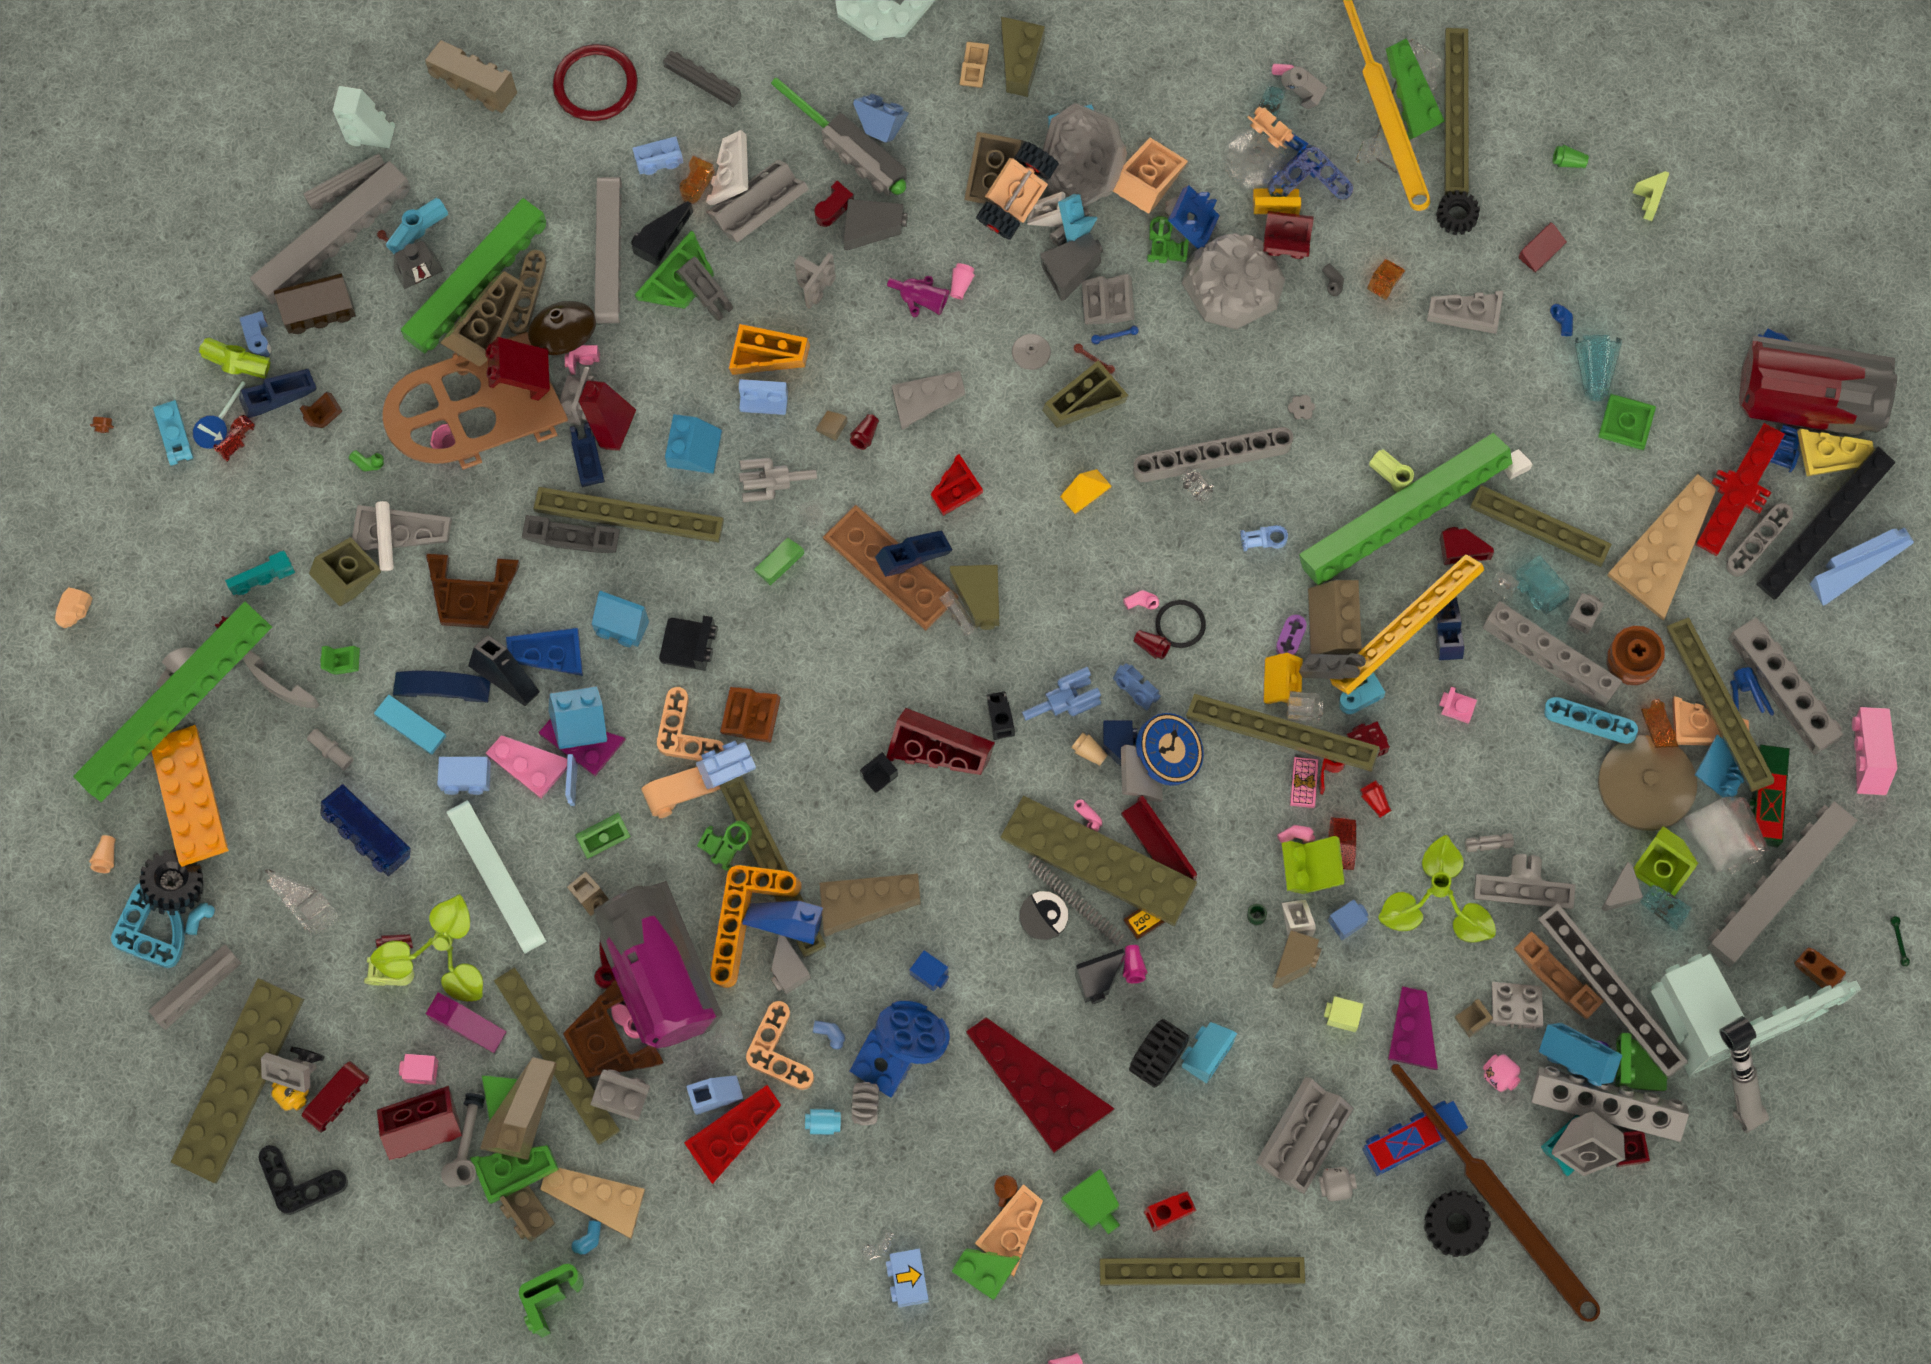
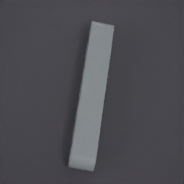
M597 177L596 324L620 323L618 313H620L619 292L621 291V277L619 278V271H621V257L619 256V250H621V236L619 233V229H621L620 208L622 205V194H620V188H622L621 177Z
M1279 427L1144 454L1135 459L1133 475L1137 481L1150 482L1284 455L1292 447L1293 433L1286 427ZM1282 438L1285 439L1287 443L1280 444L1276 440ZM1261 443L1264 445V448H1255L1254 444ZM1239 448L1242 452L1233 453L1230 449ZM1214 452L1218 454V457L1211 458L1207 454ZM1186 457H1193L1196 461L1189 463L1184 459ZM1168 461L1172 463V466L1164 467L1161 463ZM1141 466H1146L1150 470L1147 472H1142L1138 468Z

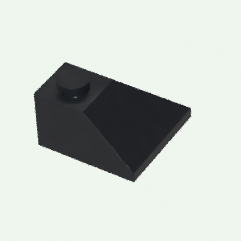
M1123 948L1076 965L1075 977L1085 1003L1091 1001L1092 1004L1104 1001L1106 999L1105 996L1109 995L1123 965L1125 954Z

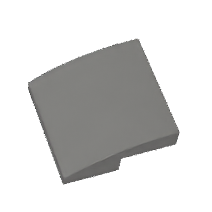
M1129 274L1109 279L1100 276L1082 282L1086 325L1119 323L1135 319L1132 278Z
M1122 746V794L1139 797L1143 795L1147 801L1162 802V784L1147 774V769L1143 765L1141 758L1137 755L1136 746Z

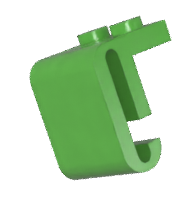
M563 1264L525 1282L519 1288V1297L527 1313L524 1320L529 1331H532L533 1334L536 1333L541 1338L551 1334L541 1310L567 1298L564 1291L558 1286L559 1284L568 1280L570 1286L576 1292L583 1288L584 1278L573 1265Z

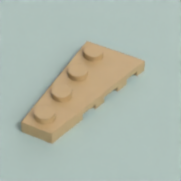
M562 1168L544 1177L540 1188L541 1191L632 1239L645 1189Z

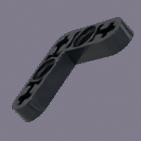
M268 1145L259 1152V1162L279 1211L286 1215L302 1211L340 1194L347 1188L348 1178L340 1170H331L295 1186L283 1153L279 1148ZM269 1151L273 1154L277 1153V1156L274 1157L276 1166L282 1164V1168H276L270 1173L268 1170L273 1169V1166L268 1160L265 1161ZM280 1173L285 1174L287 1178L286 1183L281 1187H276L273 1182L274 1177ZM335 1175L338 1178H342L338 1188L334 1185L328 1186L326 1189L329 1192L325 1194L320 1181L323 1180L324 1184L327 1185L333 1181L332 1177ZM310 1186H317L319 1188V1195L315 1199H308L306 1197V1190ZM300 1191V1196L305 1201L304 1204L297 1200L292 1203L291 1209L286 1206L283 1207L282 1204L286 1202V1197L290 1199L298 1198L299 1196L296 1192Z

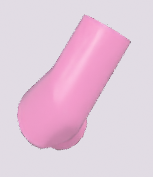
M1077 800L1074 804V809L1088 821L1086 827L1098 832L1099 827L1102 826V819L1084 800Z
M1293 825L1277 835L1281 844L1292 841L1295 838L1302 839L1303 843L1315 841L1314 831L1310 827Z

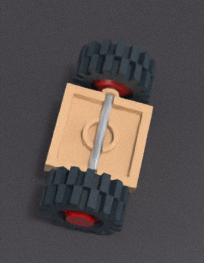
M1024 141L1016 153V160L1009 158L985 196L991 202L986 201L976 216V219L985 227L1008 240H1011L1020 226L1019 222L1024 223L1048 185L1038 175L1043 179L1049 180L1059 165L1058 161L1050 156L1049 153Z

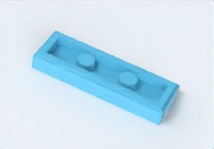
M390 695L385 698L374 712L375 716L431 755L446 738L445 733Z

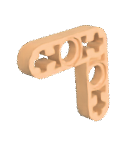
M671 688L666 695L657 738L659 751L666 756L696 761L703 760L701 757L703 752L702 744H706L705 747L708 750H714L715 746H718L719 751H723L722 746L724 744L721 741L682 734L689 697L683 688ZM677 693H680L684 699L678 702V710H682V712L668 710L669 708L674 709L675 702L672 697H676ZM670 716H677L680 719L676 727H669L666 724ZM667 732L672 733L671 741L674 744L669 749H665V746L662 744V742H667ZM688 743H696L699 746L698 751L694 754L687 753L685 747Z
M775 1001L768 1007L747 1051V1063L751 1068L797 1089H808L814 1082V1075L811 1069L774 1052L790 1018L788 1005L782 1001ZM783 1007L785 1016H779L776 1022L777 1025H781L778 1029L775 1025L767 1023V1020L773 1022L775 1014L772 1011ZM766 1029H772L775 1032V1038L771 1042H765L761 1038L762 1032ZM758 1052H762V1058L768 1061L769 1056H772L773 1058L769 1062L768 1070L764 1069L766 1063L762 1061L754 1064L751 1055H757ZM782 1061L786 1063L787 1070L779 1075L773 1071V1066L775 1063ZM792 1066H795L794 1072L799 1075L807 1072L809 1081H803L802 1084H799L798 1078L791 1075V1080L786 1078L790 1075Z

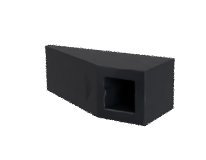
M487 635L473 648L468 667L519 703L526 706L540 693L510 651L495 639Z

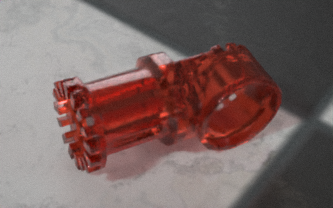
M246 415L239 416L231 424L228 436L218 445L215 444L213 448L216 452H220L219 455L222 454L221 457L228 462L230 456L236 450L245 446L241 440L246 437L244 434L248 430H254L255 424Z

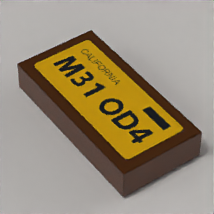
M1140 909L1123 919L1137 941L1166 923Z

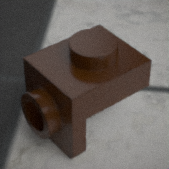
M329 392L324 393L311 406L302 405L299 408L306 424L318 428H324L343 412L332 393Z

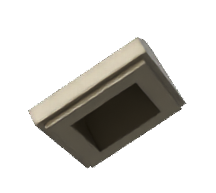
M827 411L817 426L816 431L836 441L848 422L847 416Z

